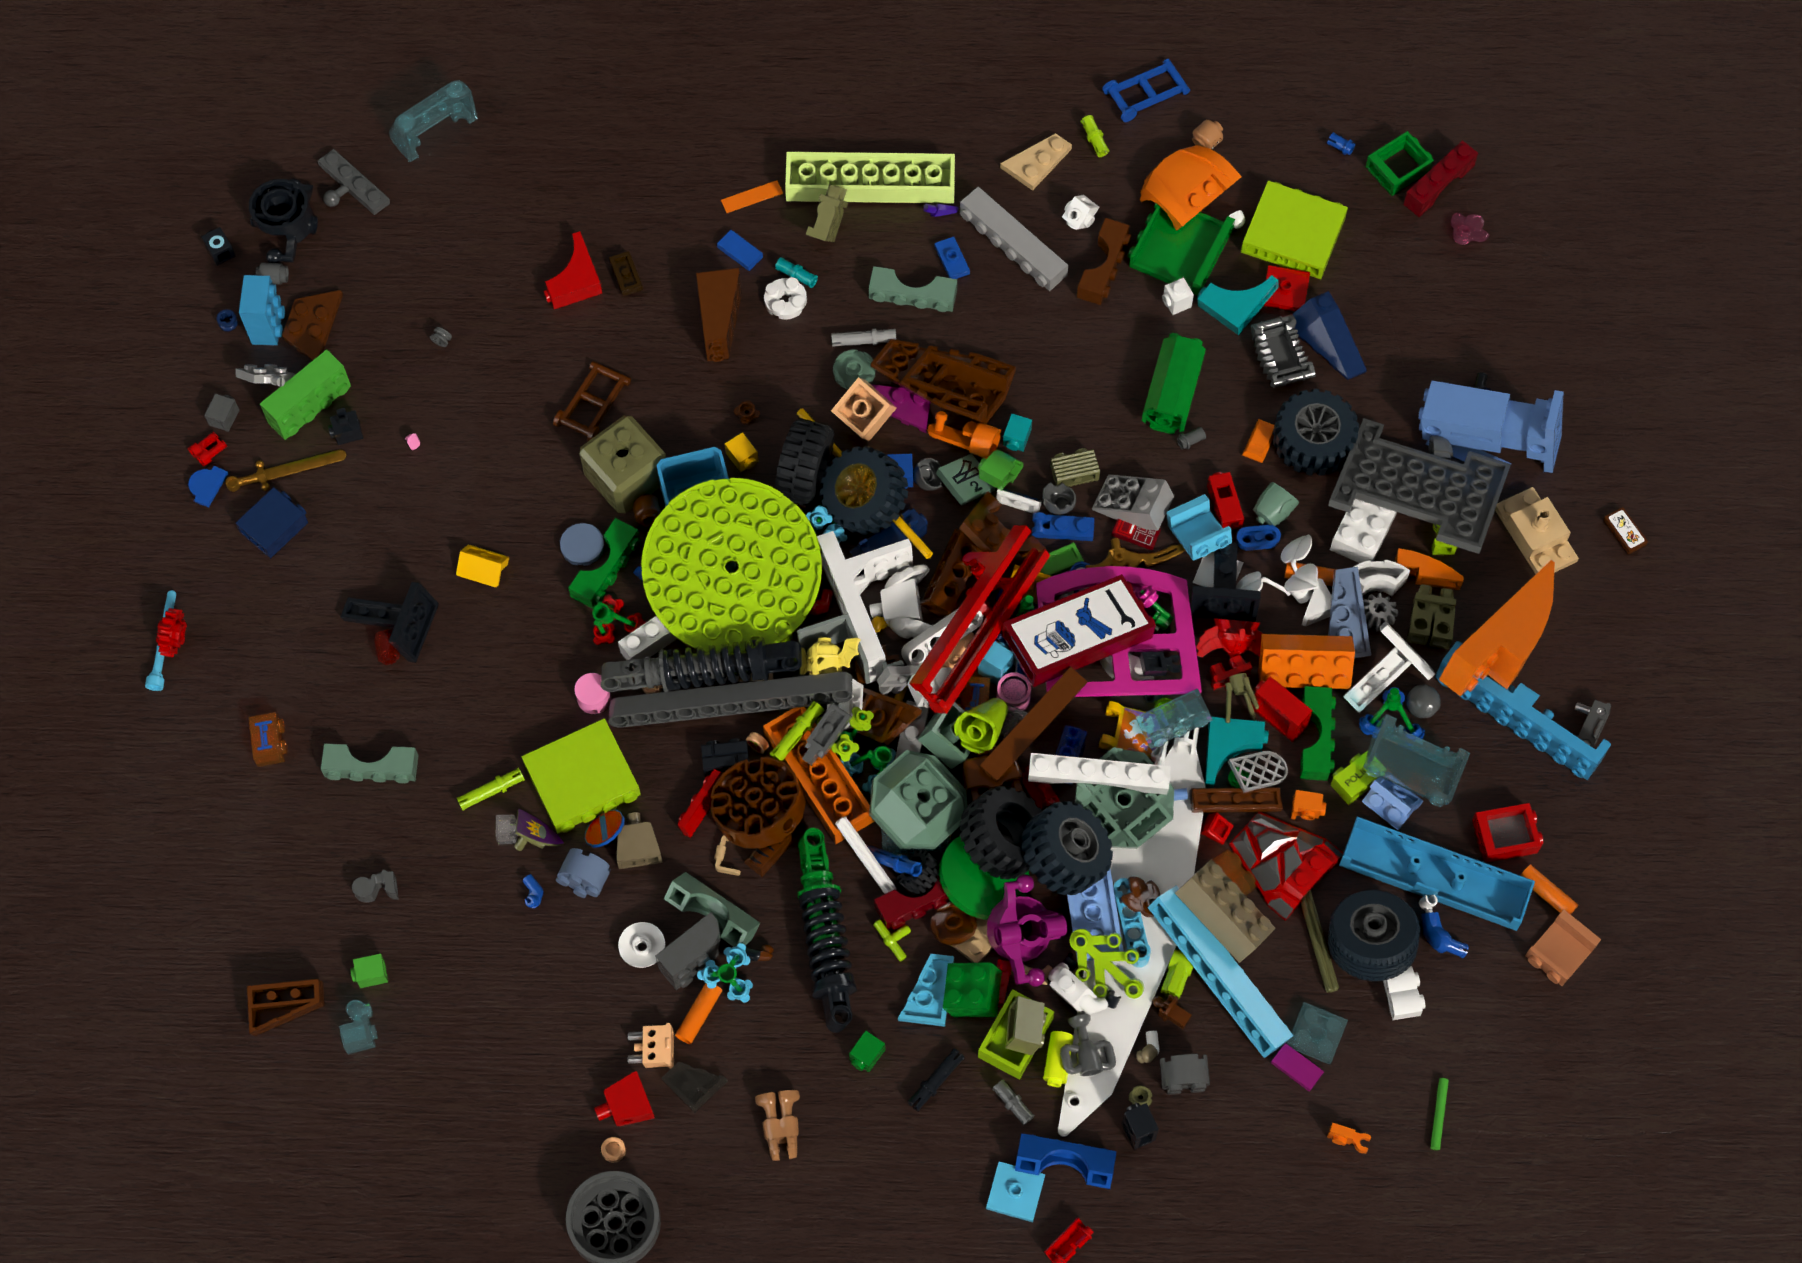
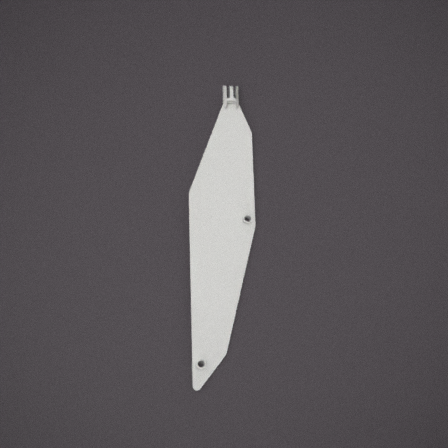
M1177 719L1174 744L1164 762V766H1171L1169 783L1174 789L1187 788L1188 799L1174 801L1173 820L1139 848L1111 847L1110 850L1113 851V858L1110 869L1113 887L1115 882L1121 878L1139 877L1145 883L1152 880L1158 886L1160 895L1176 885L1180 889L1194 875L1203 813H1192L1189 791L1191 788H1206L1196 750L1200 722H1195L1192 740L1189 739L1191 721L1186 720L1184 738H1179L1182 719ZM1121 885L1118 891H1122L1123 895H1125L1129 888L1127 889L1124 885ZM1127 906L1122 910L1123 915L1126 917H1132L1136 913ZM1141 914L1147 942L1151 948L1148 964L1144 967H1135L1126 961H1112L1130 979L1137 978L1143 982L1144 991L1142 995L1135 999L1128 997L1124 991L1125 987L1105 969V984L1108 987V991L1114 990V996H1121V999L1115 1009L1107 1007L1094 1014H1089L1091 1020L1086 1026L1089 1040L1093 1043L1106 1040L1112 1044L1116 1065L1111 1070H1103L1101 1073L1092 1076L1068 1073L1058 1126V1134L1062 1137L1068 1136L1112 1095L1177 946L1155 917H1145ZM1119 920L1123 951H1127ZM1131 928L1127 932L1131 939H1138L1141 936L1140 931L1136 928ZM1139 947L1136 948V950L1139 952V957L1145 956V954L1140 953ZM1094 960L1087 961V968H1089L1091 975L1083 983L1093 992V988L1096 985ZM1084 971L1083 978L1087 977L1086 971ZM1098 986L1096 988L1099 994H1103L1105 992L1104 988L1101 986ZM1130 986L1129 989L1132 993L1138 992L1136 986ZM1075 1028L1073 1045H1078L1080 1041L1077 1029ZM1101 1047L1098 1049L1101 1061L1107 1063L1104 1048ZM1075 1052L1071 1053L1073 1067L1078 1065ZM1075 1099L1079 1102V1104L1077 1106L1071 1105L1070 1101Z

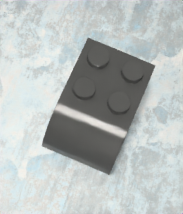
M710 912L655 955L659 970L676 990L680 987L688 986L693 981L692 977L706 966V962L708 960L714 961L719 955L722 940L715 916Z

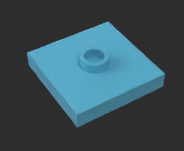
M998 1162L986 1209L1033 1222L1045 1174L1033 1175L1015 1171L1014 1165Z

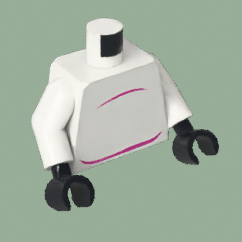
M1069 953L1062 963L1049 972L1048 979L1051 981L1049 984L1051 988L1081 1015L1094 1014L1107 1007L1115 1009L1121 999V996H1114V990H1109L1105 998H1098L1082 981L1071 973L1078 965V962L1071 958L1072 953Z

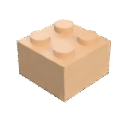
M858 377L831 411L862 439L870 441L897 407L870 383Z

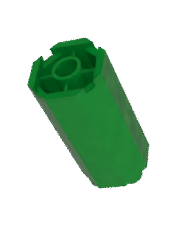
M1170 333L1168 338L1163 339L1142 415V421L1145 424L1146 420L1150 422V428L1168 434L1175 433L1176 429H1180V432L1184 431L1206 351L1200 339L1182 337L1177 333Z

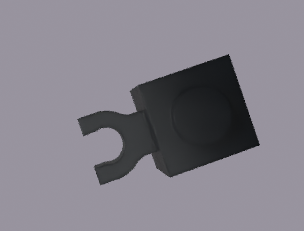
M345 408L337 409V415L330 417L332 425L328 426L331 438H336L338 445L364 439L355 410L346 412Z

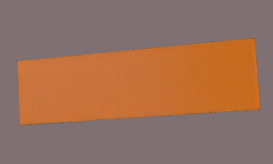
M778 180L722 199L721 202L726 213L783 194Z

